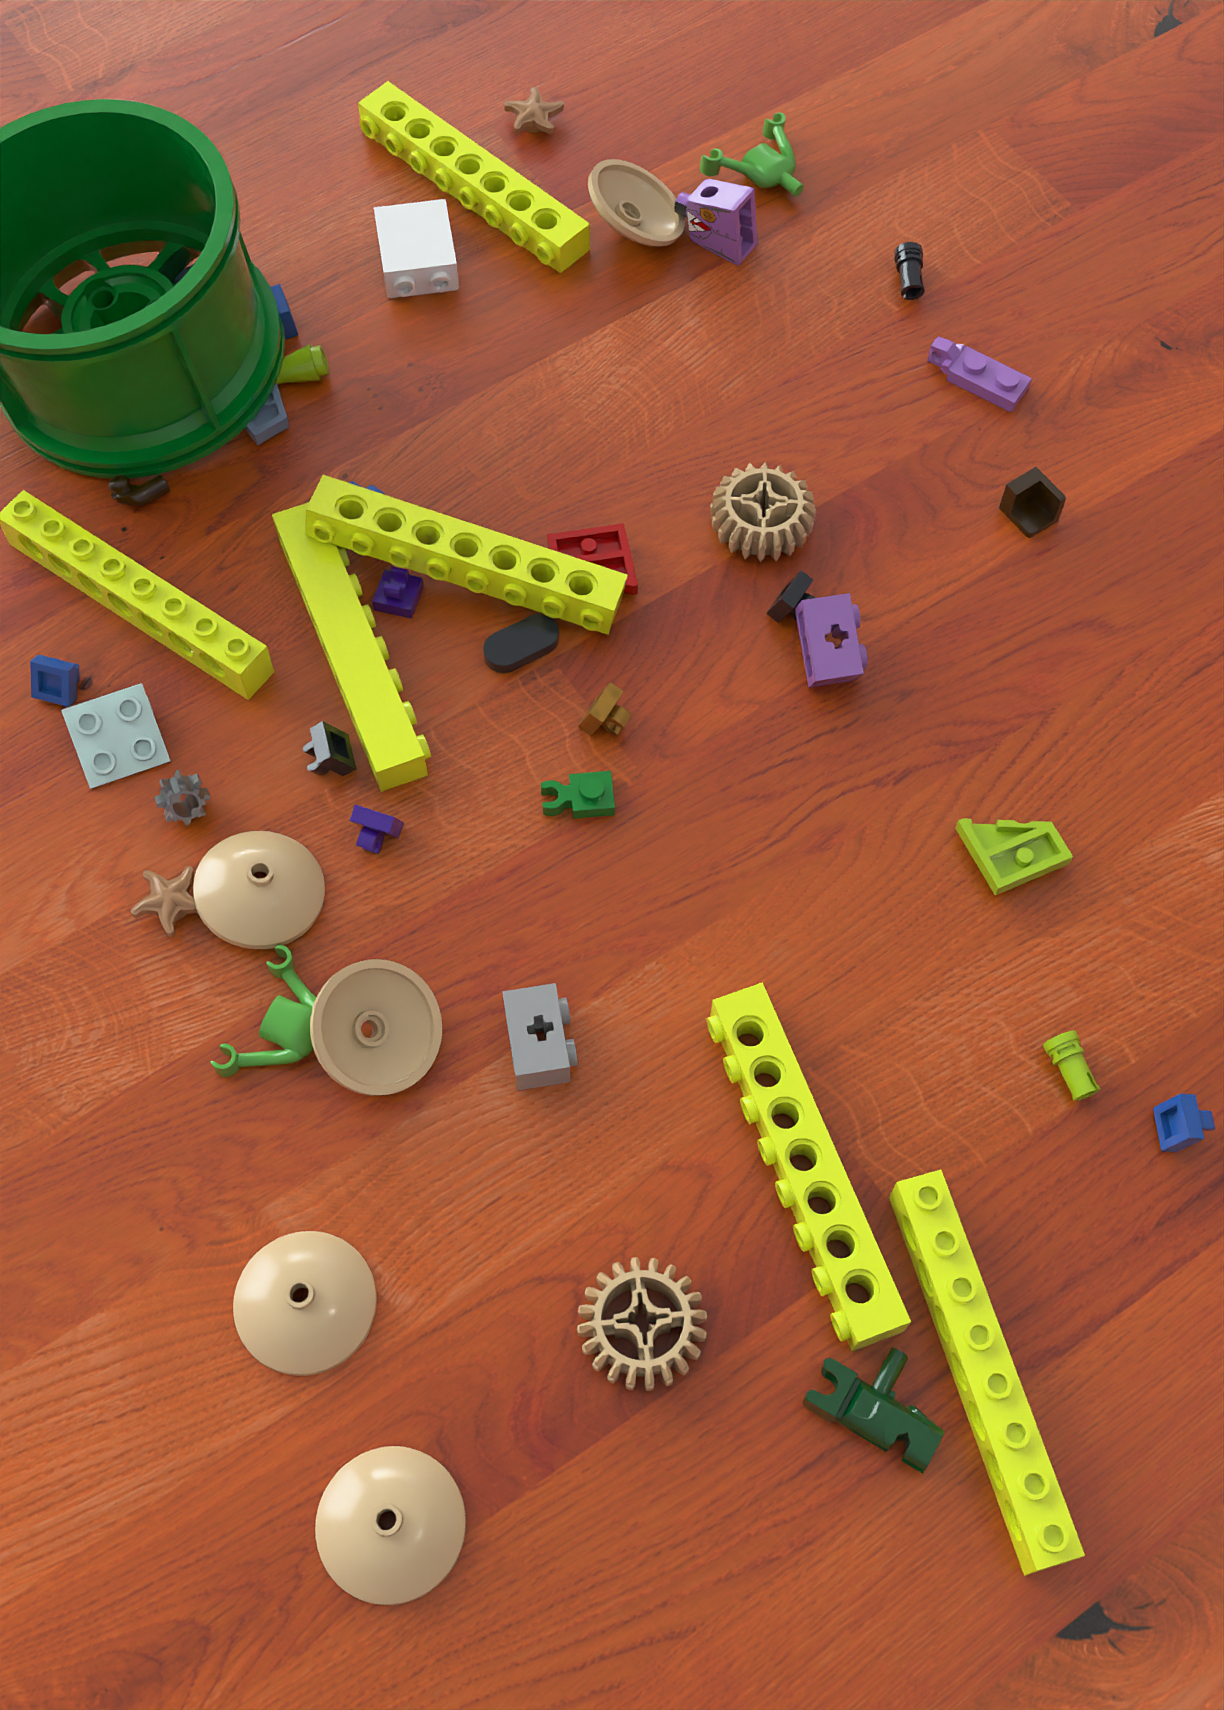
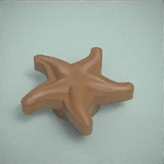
M532 87L531 96L526 101H505L504 110L517 115L514 124L515 134H520L523 129L531 133L543 131L553 134L554 125L548 121V118L564 110V102H545L542 100L538 89Z
M186 866L180 876L169 881L150 870L144 871L143 877L145 881L150 883L151 894L144 897L131 909L132 916L139 918L144 914L158 915L166 934L169 937H173L176 933L174 929L176 921L182 919L186 914L198 913L194 898L189 894L194 878V870L191 866Z

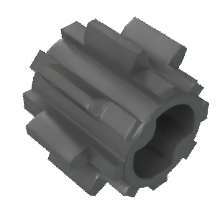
M176 770L174 777L159 780L162 790H160V795L155 796L157 807L165 808L164 815L166 821L174 820L177 822L179 819L183 820L187 826L191 823V819L196 816L200 818L206 815L202 805H206L205 801L211 799L207 788H200L202 781L197 773L184 776L180 770ZM186 794L184 801H180V795Z

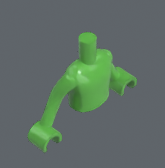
M780 112L774 114L773 120L765 119L763 135L770 140L777 141L781 154L766 143H762L751 149L743 157L742 161L724 157L722 151L717 148L711 150L710 157L706 155L701 156L700 172L706 176H716L719 174L720 168L725 167L745 175L760 188H771L780 185L794 197L799 196L804 189V185L792 176L796 168V161L789 140L784 132L786 116Z
M277 945L274 949L280 957L286 958V961L280 965H275L270 961H267L266 964L272 975L285 980L302 1004L278 995L261 1023L259 1036L281 1046L285 1050L237 1054L231 1045L221 1044L219 1046L220 1050L225 1055L232 1057L224 1065L211 1061L216 1073L222 1077H230L236 1074L240 1067L295 1063L307 1057L314 1050L310 1035V1018L317 997L310 992L295 973L294 959L289 948L284 945Z

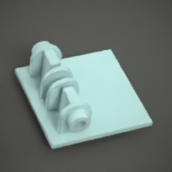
M142 683L61 710L90 789L171 762Z

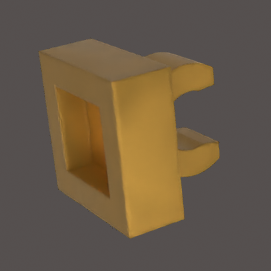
M610 682L597 696L578 727L591 736L602 725L606 731L616 736L632 716L625 708L615 705L624 691Z

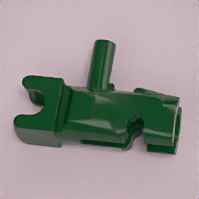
M891 1348L872 1385L858 1378V1373L832 1358H826L821 1374L833 1383L835 1392L830 1395H824L816 1390H809L803 1399V1405L828 1422H837L879 1447L884 1452L889 1451L895 1442L903 1441L906 1450L902 1456V1461L919 1472L924 1473L945 1431L926 1417L916 1406L909 1405L906 1407L894 1399L896 1393L892 1391V1388L909 1357L904 1352Z

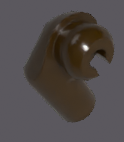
M118 475L113 477L108 484L112 491L111 496L116 502L138 507L145 506L170 492V488L162 475H158L142 485L130 484L127 477Z

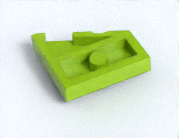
M963 818L958 820L955 827L994 895L1069 865L1073 858L1052 822L1031 821L1022 824L1015 820H997L996 824H972V819Z

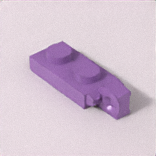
M938 336L930 347L927 361L941 367L940 370L947 375V381L1009 412L1013 411L1030 387L1032 378L968 346L956 345L953 341Z

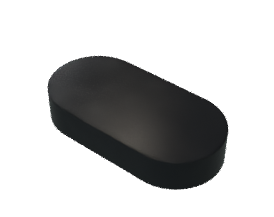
M535 614L490 635L483 646L485 663L495 672L509 673L549 654L557 647L559 642L558 625L551 617Z

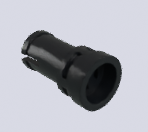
M916 242L900 244L894 250L896 269L900 273L901 296L906 300H915L923 296L925 291L921 271L923 268V248Z

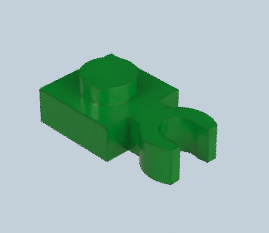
M611 771L569 774L570 785H562L554 780L541 783L542 796L554 795L557 797L555 801L542 802L543 815L556 816L567 808H572L573 819L615 815Z

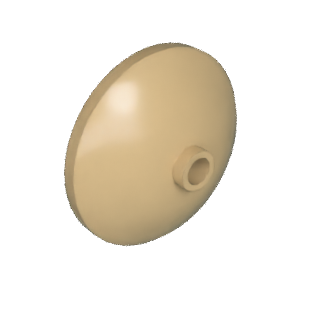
M617 159L601 161L593 168L588 178L590 197L599 215L614 231L633 242L652 247L673 244L680 237L685 227V218L675 213L676 197L657 177L633 163Z
M249 831L230 836L207 852L195 873L193 895L201 920L216 936L230 944L243 948L270 949L298 939L312 927L323 907L325 881L321 867L315 857L296 840L270 831ZM255 872H264L267 876L258 879L253 874Z
M370 959L341 969L324 984L313 1005L310 1018V1035L318 1061L328 1075L338 1084L350 1091L363 1095H389L409 1088L418 1082L430 1069L441 1044L442 1018L433 992L418 974L406 966L393 961ZM364 1022L369 1023L372 1027V1034L369 1038L365 1037L361 1032V1026Z
M295 1232L277 1238L264 1246L244 1268L234 1294L233 1315L235 1326L247 1350L266 1367L286 1375H315L339 1366L349 1359L363 1344L375 1319L377 1291L367 1262L348 1242L324 1232ZM307 1288L309 1295L305 1301L297 1303L292 1300L293 1293L297 1289Z
M400 1446L381 1447L367 1451L344 1465L325 1489L316 1516L317 1548L322 1563L331 1578L352 1596L377 1605H398L414 1601L431 1592L447 1577L461 1553L466 1532V1513L460 1490L450 1473L438 1461L421 1451ZM386 1511L394 1512L397 1518L395 1526L390 1530H382L378 1524L379 1517Z

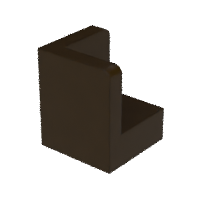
M1034 467L1006 484L999 509L1027 538H1032L1058 522L1066 497L1037 467Z

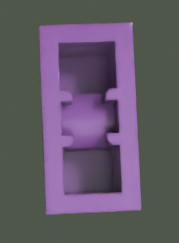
M850 593L802 600L795 608L808 688L856 681L864 674L863 668H867V652L864 644H859L856 629L860 628V612L857 604H852ZM830 633L834 639L840 638L841 643L836 648L833 642H826L825 640Z

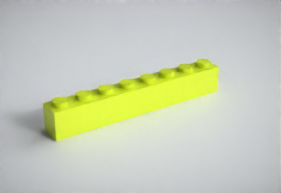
M308 502L274 513L272 518L289 567L379 789L383 792L428 776L425 760L431 758V753L424 735L416 736L412 726L417 724V720L410 702L402 703L398 693L403 691V687L397 670L395 668L388 670L385 660L390 658L382 636L375 638L371 630L376 627L372 611L368 604L364 606L360 604L358 598L363 596L362 589L356 574L348 575L345 567L350 566V562L345 548L331 543L320 542L313 537L305 535Z

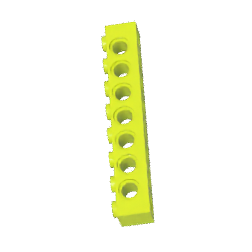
M389 81L358 102L360 127L368 138L375 139L386 147L392 155L400 157L411 165L417 173H422L433 181L439 189L444 192L447 191L458 199L465 208L472 209L483 217L490 226L498 228L508 235L515 244L529 250L543 264L551 266L561 274L590 250L589 222Z
M322 475L306 508L305 535L313 537L320 542L338 545L353 550L357 554L368 555L389 562L396 567L407 568L426 574L433 579L444 580L465 587L472 592L483 593L504 600L511 605H520L544 613L548 617L559 618L580 625L587 630L598 631L608 635L620 605L628 576L627 574L326 475Z
M21 491L0 512V526L11 546L247 700L274 673L268 648L265 644L26 491Z
M763 982L714 999L712 1001L710 1017L706 1018L710 1035L715 1043H722L727 1057L723 1058V1063L731 1083H739L744 1097L740 1098L744 1116L749 1124L756 1123L761 1139H758L757 1143L762 1159L767 1166L773 1164L779 1181L775 1182L778 1197L785 1209L791 1207L797 1221V1224L793 1225L796 1240L803 1252L810 1251L816 1268L812 1269L815 1285L821 1296L827 1294L835 1311L830 1314L837 1337L841 1342L847 1340L853 1352L904 1332L911 1323L909 1315ZM742 1034H752L759 1039L760 1043L753 1047L745 1046L738 1040V1037ZM767 1073L772 1075L778 1084L773 1087H763L756 1082L754 1077L758 1074ZM777 1114L789 1115L794 1120L795 1126L789 1129L780 1128L775 1125L772 1117ZM795 1155H804L811 1160L813 1168L808 1171L797 1170L792 1166L790 1158ZM813 1197H822L829 1202L832 1211L827 1214L815 1213L809 1207L808 1200ZM831 1240L843 1241L849 1247L850 1256L847 1258L834 1257L829 1253L826 1243ZM852 1283L862 1285L868 1291L869 1301L861 1304L853 1302L847 1296L845 1287Z
M942 1170L896 1182L889 1199L1024 1576L1085 1556Z

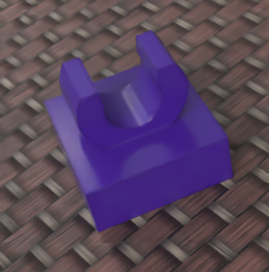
M393 566L390 570L384 569L372 601L374 610L412 619L424 587L423 579L409 575L406 569Z
M356 804L349 820L363 827L356 846L379 854L382 847L384 834L399 839L404 822L393 816Z

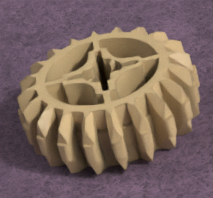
M749 462L745 472L735 468L731 477L724 476L720 482V487H716L713 493V503L710 505L711 525L713 531L718 532L720 543H729L728 547L731 553L739 549L742 550L744 559L750 554H755L760 563L765 555H771L777 561L781 552L791 556L795 546L802 548L806 542V537L813 530V521L816 515L815 505L813 504V492L807 491L806 480L796 481L795 471L784 474L781 464L775 470L768 469L766 462L759 469H755ZM761 506L764 507V518L762 517V509H760Z
M634 1257L631 1258V1272L625 1273L623 1266L616 1262L612 1265L614 1280H611L602 1272L596 1276L597 1283L603 1291L592 1287H587L585 1290V1297L594 1305L585 1304L579 1306L578 1315L590 1320V1322L578 1325L577 1331L579 1336L594 1338L582 1345V1351L584 1355L600 1352L592 1363L595 1371L602 1370L608 1364L612 1365L607 1380L612 1384L618 1380L620 1373L623 1372L627 1374L626 1389L628 1390L634 1389L636 1376L644 1377L646 1391H652L654 1389L653 1375L656 1374L660 1375L665 1386H669L673 1383L670 1367H673L682 1375H686L689 1371V1366L682 1355L693 1360H698L701 1351L691 1342H704L707 1332L693 1325L705 1322L707 1313L700 1309L691 1310V1308L701 1302L702 1296L700 1292L684 1295L691 1285V1279L685 1276L678 1282H673L676 1267L672 1264L666 1267L664 1274L657 1273L658 1259L651 1258L648 1270H640L639 1258ZM645 1288L653 1289L665 1295L675 1305L678 1312H671L670 1308L654 1306L649 1301ZM631 1289L632 1299L630 1307L625 1312L614 1314L613 1319L602 1320L605 1310L611 1301L621 1293ZM638 1302L641 1303L642 1314H645L646 1321L656 1324L655 1326L649 1324L646 1345L643 1344L642 1333H639L638 1326L629 1324V1321L635 1323L636 1315H638ZM682 1327L681 1336L674 1347L666 1354L654 1359V1339L660 1334L669 1333L671 1328ZM605 1335H614L615 1339L625 1338L632 1341L636 1346L639 1360L628 1358L617 1352L610 1345Z

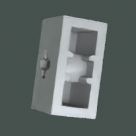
M556 983L502 991L517 1091L571 1082L570 1067L578 1065L574 1039L565 1040L563 1025L571 1024L567 998H558ZM544 1031L546 1040L538 1041L536 1032Z

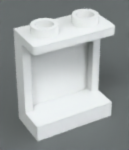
M445 199L374 208L388 298L459 289L457 262Z

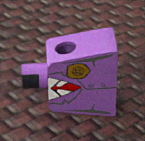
M707 179L691 195L685 192L678 195L674 210L675 213L688 218L690 238L694 243L738 266L758 244L754 188Z

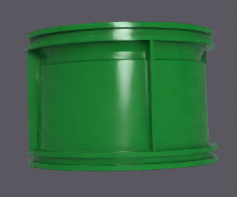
M116 99L82 100L44 108L0 128V407L15 432L28 447L48 462L78 474L111 479L118 475H124L127 478L146 477L181 468L213 453L233 439L255 418L272 393L281 371L285 348L283 322L279 316L272 290L261 271L251 261L241 235L240 206L229 170L213 142L196 126L177 114L160 107L135 101ZM160 252L148 267L140 265L109 267L106 263L129 255ZM195 258H198L186 275L177 284H173L180 272ZM85 271L95 272V274L81 282L70 296L59 290L65 283ZM41 305H47L61 319L62 328L51 334L22 332L31 316Z

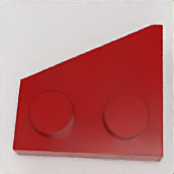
M624 523L547 534L548 549L627 574L623 593L630 595L638 594V583Z

